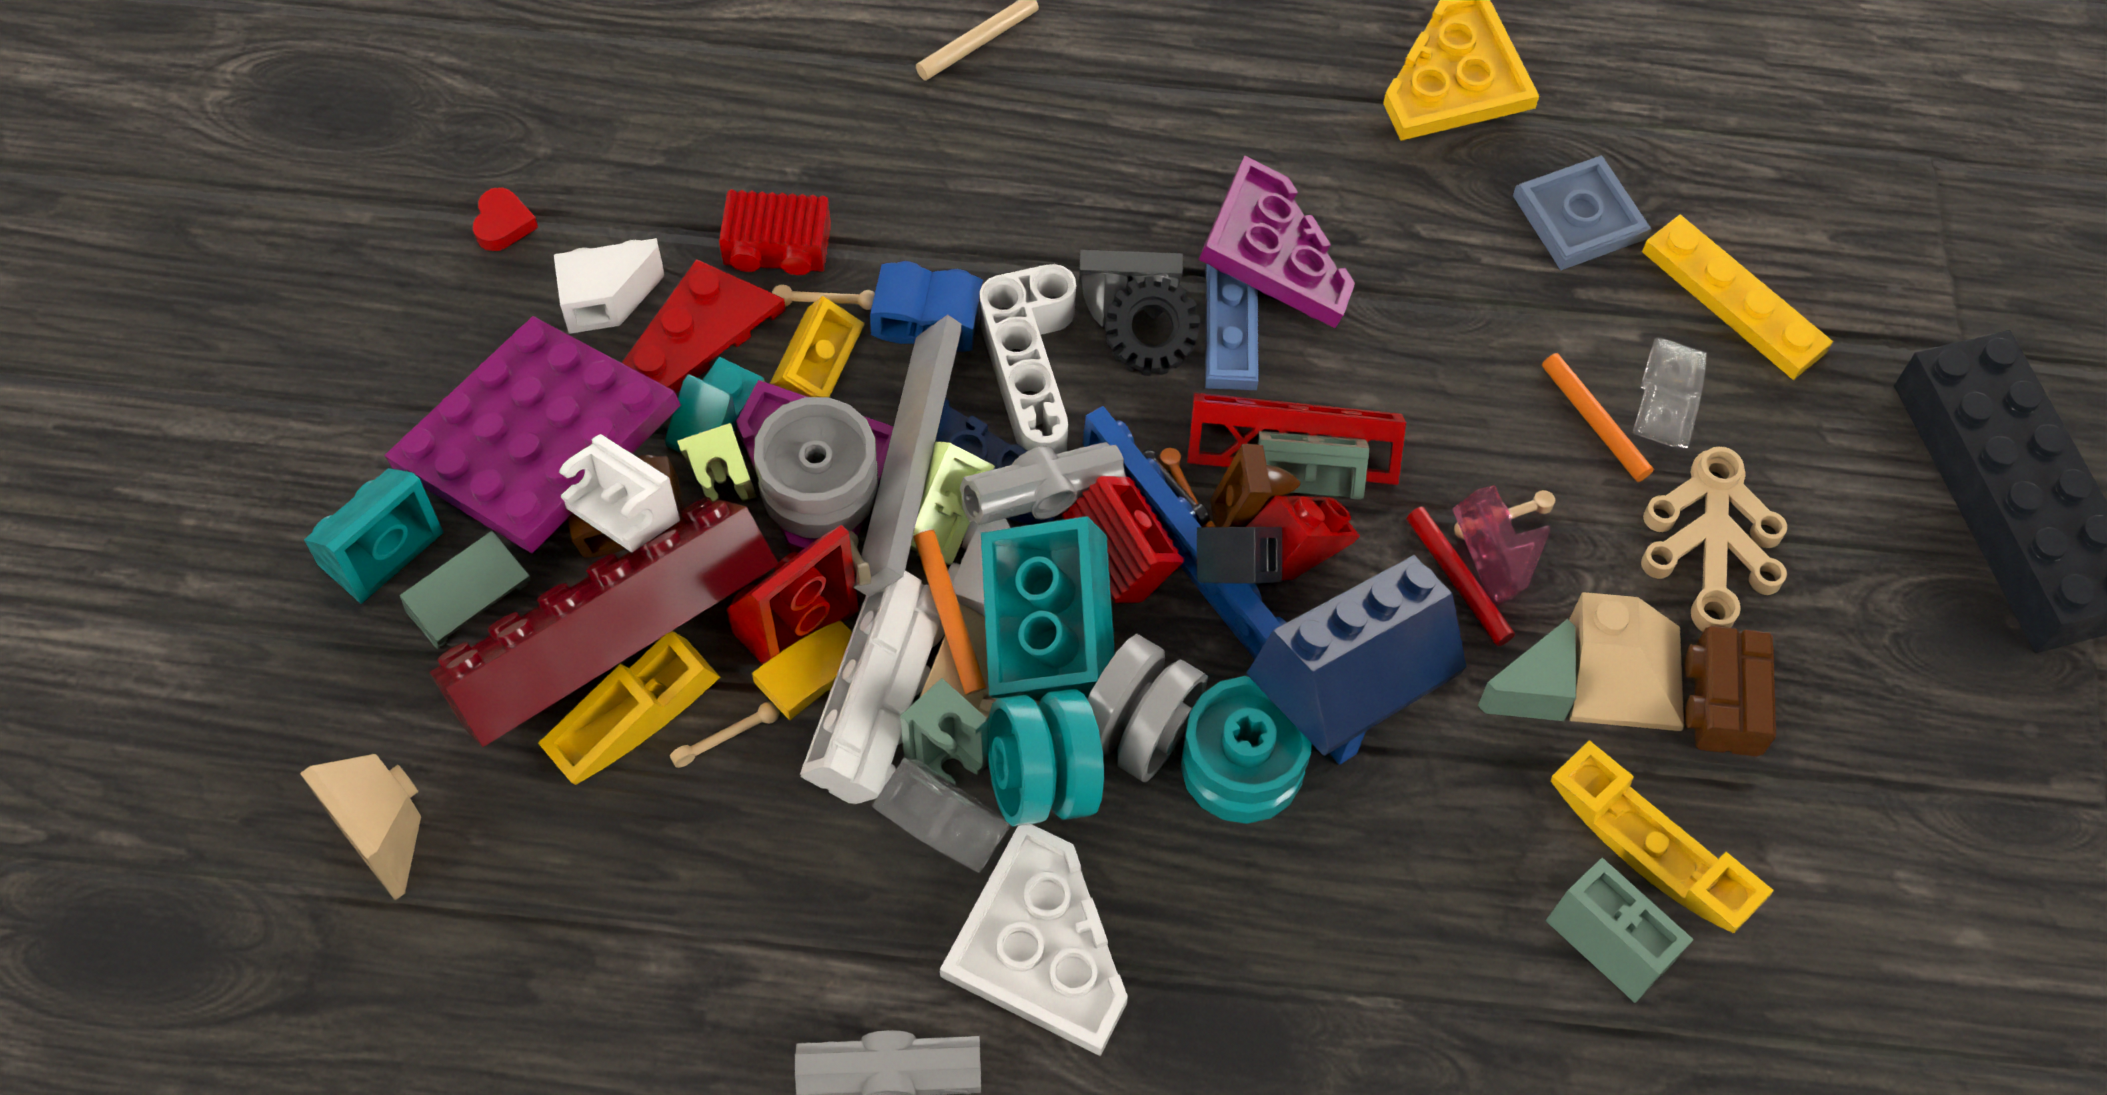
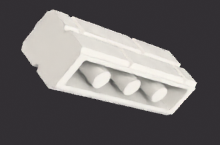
M907 571L904 572L902 578L870 597L866 595L800 773L801 777L820 788L828 789L829 793L848 803L858 804L879 798L891 786L896 774V768L891 763L897 745L902 743L900 715L912 705L914 697L923 690L930 673V668L926 666L932 647L939 643L945 633L929 585H923L921 583L922 580Z

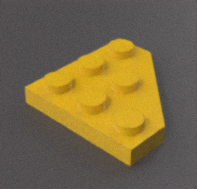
M1440 0L1433 11L1432 18L1424 32L1421 31L1407 55L1403 68L1388 87L1383 104L1402 141L1536 109L1539 94L1490 0Z

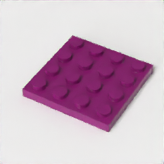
M532 316L384 456L393 469L414 473L421 480L425 489L528 552L533 553L572 514L571 511L566 509L561 495L571 485H575L583 479L585 470L582 469L575 476L566 478L559 473L562 465L569 458L593 444L591 439L599 434L633 454L681 404L673 390Z

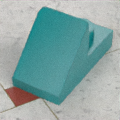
M721 357L717 359L703 380L688 374L683 381L678 397L681 406L673 413L665 438L666 446L682 453L678 440L731 423L735 434L737 431L736 421L757 381L765 382L764 378Z

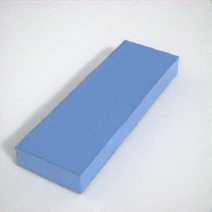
M1206 264L1205 388L1257 390L1258 289Z

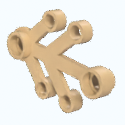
M1713 447L1703 451L1695 458L1690 471L1691 479L1666 496L1659 495L1652 498L1643 515L1644 522L1650 529L1657 532H1666L1673 528L1681 510L1705 496V514L1664 542L1658 541L1650 544L1641 560L1642 568L1646 574L1653 578L1662 579L1672 573L1678 559L1704 542L1702 591L1698 594L1691 607V618L1696 627L1702 632L1710 626L1731 628L1740 614L1741 608L1737 596L1726 588L1728 548L1751 571L1749 575L1750 585L1760 594L1771 595L1776 593L1787 577L1784 565L1780 561L1770 558L1759 547H1776L1787 532L1786 520L1780 514L1770 511L1743 484L1746 475L1741 457L1729 448ZM1711 472L1719 473L1724 479L1714 476ZM1729 501L1753 523L1750 528L1751 538L1728 515ZM1654 510H1664L1670 518H1661L1655 514ZM1761 525L1771 526L1776 531V534L1766 533ZM1652 555L1664 557L1668 564H1657L1652 559ZM1760 571L1771 573L1776 581L1764 579ZM1705 610L1714 611L1719 615L1720 620L1710 617L1705 613Z

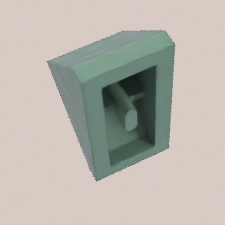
M1566 619L1487 683L1478 706L1486 714L1564 721L1576 699L1575 625Z

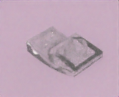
M1659 337L1655 338L1641 383V388H1644L1645 392L1632 434L1678 449H1684L1689 446L1703 388L1707 353Z

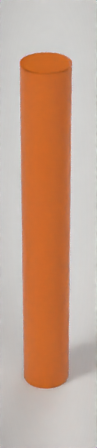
M1558 353L1549 356L1542 363L1543 369L1636 482L1647 478L1654 468Z
M927 530L918 533L913 538L965 695H970L985 690L987 687L935 531Z

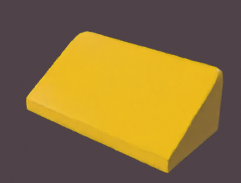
M821 296L804 313L770 384L807 397H830L865 323L824 296Z

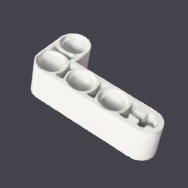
M1057 264L1043 265L989 278L980 290L981 330L1016 442L1028 451L1037 447H1051L1055 454L1067 452L1068 420L1041 334L1059 331L1066 328L1072 322L1075 315L1076 280L1074 275L1066 267ZM998 308H1008V309H1007V310H1000V309H998ZM1012 349H1020V350H1023V351H1021V352H1012V351H1009V350H1012ZM1025 391L1037 392V394L1035 395H1026L1022 393ZM1042 423L1044 436L1040 430H1036V426Z

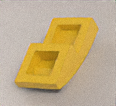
M840 620L811 633L752 673L754 683L789 720L793 719L825 692L831 691L852 631Z

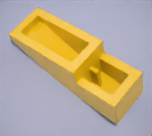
M671 631L662 636L630 668L619 664L538 744L568 780L577 785L639 746L690 706L721 677L687 639Z

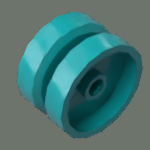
M1250 677L1233 678L1220 681L1201 694L1190 711L1183 747L1181 771L1188 792L1201 808L1222 820L1246 824L1271 819L1291 804L1302 786L1305 769L1311 755L1312 743Z
M1077 689L1048 692L1041 698L1039 705L1027 695L998 698L994 701L988 716V762L997 804L1005 821L1012 827L1041 823L1048 818L1051 809L1062 820L1087 817L1097 813L1102 801L1104 785L1103 751L1099 728L1092 707L1084 693Z

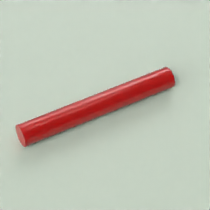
M1424 507L1413 510L1406 520L1497 646H1502L1509 642L1515 636V632Z

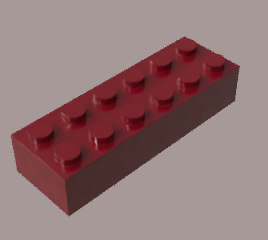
M710 497L700 499L681 512L683 520L671 526L634 552H628L620 558H617L616 554H610L599 559L586 569L587 578L570 588L567 583H562L549 589L538 597L537 601L540 606L522 617L519 616L518 612H514L499 619L487 629L490 636L470 647L468 642H464L443 653L437 659L440 666L429 673L464 729L482 747L488 745L779 565L747 507L720 499L712 501Z

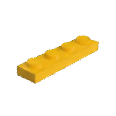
M1681 214L1646 241L1642 250L1643 254L1792 380H1795L1823 357L1831 347L1833 341Z

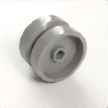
M804 397L782 405L765 419L755 437L754 462L756 473L759 477L762 501L768 515L785 531L804 538H820L840 525L851 531L869 516L875 504L879 476L875 437L866 418L851 405L829 397Z
M1135 634L1113 656L1100 675L1087 700L1092 707L1099 728L1103 756L1118 747L1117 766L1146 783L1166 762L1186 731L1189 713L1201 694L1205 692L1208 675L1181 659L1164 669L1165 650L1144 637Z

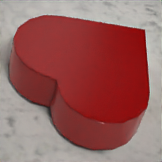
M493 188L481 195L478 201L480 214L473 222V232L479 246L483 249L500 251L539 228L536 217L509 189Z

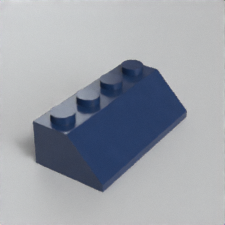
M1413 555L1274 629L1246 674L1325 756L1462 674L1467 666L1453 593L1435 576L1431 569Z

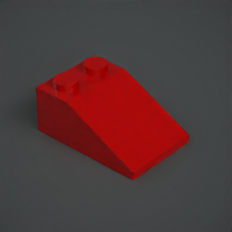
M840 525L813 541L799 553L792 552L786 555L779 562V565L776 566L772 574L758 585L752 584L745 587L734 597L731 605L727 608L732 633L762 665L802 638L841 620L844 623L859 611L857 592L854 588L855 576L849 531Z

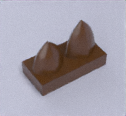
M1242 444L1210 498L1214 524L1216 527H1246L1275 495L1283 496L1292 492L1300 486L1301 482L1286 470L1267 465L1263 445Z

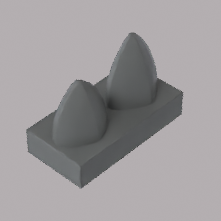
M1080 250L1079 281H1082L1083 296L1090 313L1101 327H1105L1109 305L1114 300L1115 294L1120 289L1122 291L1125 290L1127 282L1136 279L1137 283L1144 281V277L1154 276V281L1162 282L1163 277L1170 279V285L1176 288L1180 284L1183 270V254ZM1157 308L1143 309L1153 319H1156L1163 313L1162 310Z

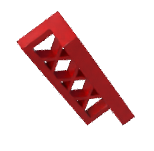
M1194 392L1187 463L1229 467L1236 456L1233 453L1240 449L1242 444H1249L1248 442L1259 434V431L1264 429L1278 430L1279 433H1288L1289 431L1305 433L1304 435L1318 434L1331 437L1366 439L1367 442L1370 440L1391 442L1388 470L1367 468L1366 482L1398 485L1407 422L1403 415L1399 413ZM1202 423L1225 425L1237 441L1222 453L1199 451ZM1235 426L1251 427L1252 429L1245 435H1242Z

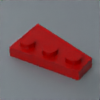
M696 259L625 357L622 364L666 386L676 394L681 390L683 381L688 374L696 378L710 368L709 362L731 345L737 348L751 337L750 331L768 317L773 321L786 311L785 300L780 296Z

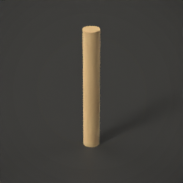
M1016 1L918 62L916 70L919 76L927 81L1039 10L1037 1Z

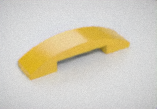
M1589 740L1552 775L1551 782L1561 796L1608 847L1651 884L1698 916L1727 931L1735 933L1771 896L1774 890L1729 853L1725 852L1719 859L1632 789L1630 786L1634 776Z

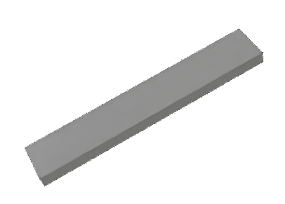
M948 314L915 339L861 556L863 561L869 564L871 584L859 586L857 576L854 584L855 589L869 597L904 576L962 329V324Z

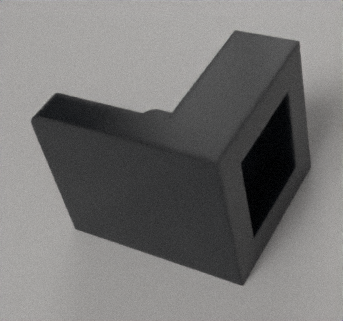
M1197 527V580L1200 583L1282 582V527Z

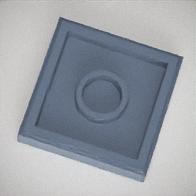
M1602 155L1516 185L1513 193L1514 199L1560 270L1644 241L1648 238L1651 227Z

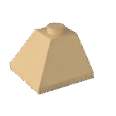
M1582 592L1569 619L1575 625L1576 699L1569 711L1570 721L1682 731L1684 715L1680 627L1639 597Z
M376 754L313 765L301 772L300 774L329 816L393 899L397 900L405 894L421 815L410 799L418 793V790L403 769L396 765L391 770H388Z

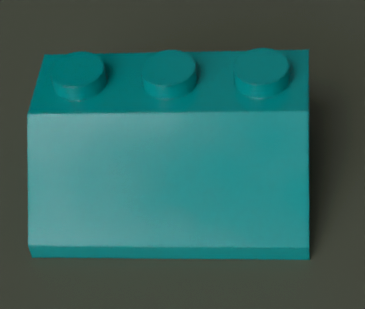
M1088 516L982 532L981 550L989 696L992 698H1005L1027 695L1034 701H1041V698L1048 692L1077 689L1084 693L1088 699L1100 675L1115 655L1107 535Z

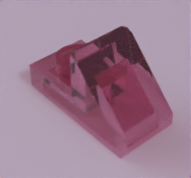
M1493 485L1476 490L1452 510L1486 593L1495 606H1500L1528 588L1549 535L1550 526L1516 535L1511 524L1510 512L1502 502L1496 486Z

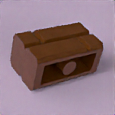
M1719 626L1705 628L1696 645H1689L1685 659L1686 677L1695 678V695L1691 694L1689 696L1685 715L1687 728L1695 729V747L1698 750L1721 753L1731 751L1732 754L1755 757L1763 755L1776 738L1773 635H1771V632L1743 630L1740 632L1737 628Z

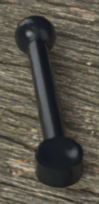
M1152 449L1144 450L1142 452L1146 459H1153L1159 465L1164 474L1166 484L1177 497L1185 498L1190 503L1200 526L1210 522V516L1206 508L1201 503L1196 504L1159 463L1160 457L1158 453Z

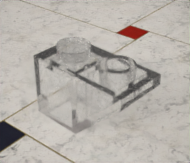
M906 757L903 758L872 805L874 809L920 841L978 873L982 870L1011 826L1004 818L920 760Z

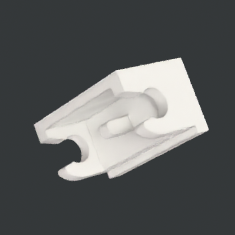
M601 434L591 439L593 444L569 458L559 470V473L566 478L575 476L582 469L585 470L583 479L579 483L571 485L561 495L566 509L630 552H634L680 521L669 477Z

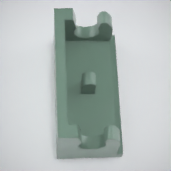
M1259 431L1258 445H1263L1266 464L1286 470L1301 482L1300 486L1290 493L1350 497V499L1364 498L1370 450L1366 439Z
M490 531L403 592L400 598L405 612L438 649L447 643L448 636L514 589L520 591L527 586L530 576L496 534Z
M943 678L936 682L900 715L904 762L911 769L916 766L920 768L938 786L948 790L955 789L954 779L941 768L942 764L948 759L959 760L965 769L976 775L988 766V719Z
M1603 858L1568 889L1545 920L1634 1003L1669 969L1694 940Z

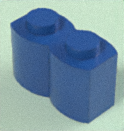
M909 261L882 264L870 313L871 335L889 342L914 344L918 335L948 314L962 324L956 352L972 351L980 314V290L983 285V279L961 269L931 272Z

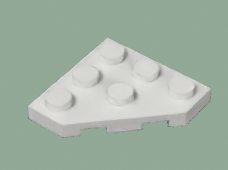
M1032 824L1018 826L941 966L940 977L1101 1056L1127 1004L1128 998L1120 974L1118 975L1107 945L1108 940L1093 898H1090L1081 872V864L1074 845Z

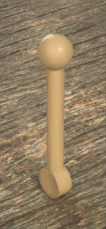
M778 285L772 291L773 294L784 298L785 307L790 305L792 301L815 302L821 296H824L833 303L859 304L863 309L870 310L875 292L871 290H864L860 294L792 291L787 285Z
M1542 490L1535 494L1532 501L1474 521L1461 519L1454 526L1455 535L1460 539L1467 540L1475 534V531L1533 511L1542 514L1549 513L1555 504V497L1552 493Z
M764 702L759 706L758 712L692 746L684 745L675 749L670 754V758L676 768L684 767L690 764L695 759V756L762 722L767 724L774 723L779 717L780 710L773 702Z

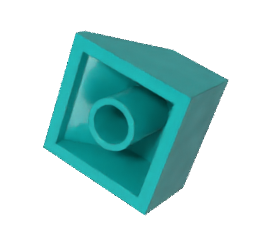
M388 468L375 480L363 484L356 492L354 498L335 514L327 516L318 522L312 533L304 541L318 566L362 604L444 532L421 480L412 472Z

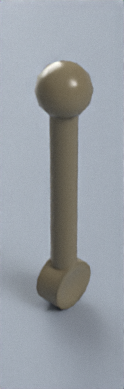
M849 531L853 566L856 570L859 586L871 584L869 564L863 561L857 549L858 536L854 532Z

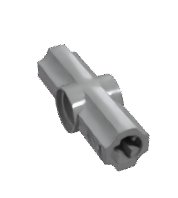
M1107 442L1055 454L1051 447H1037L1019 456L1010 466L964 477L960 485L962 508L970 522L975 521L978 525L1032 512L1033 516L1037 519H1048L1066 511L1073 505L1076 499L1083 497V492L1089 490V486L1096 483L1097 478L1101 476L1126 477L1123 466L1124 458L1116 445L1111 446Z
M887 1030L868 1033L862 1037L861 1041L797 1043L795 1054L796 1095H947L981 1093L979 1036L916 1039L913 1034L908 1032Z

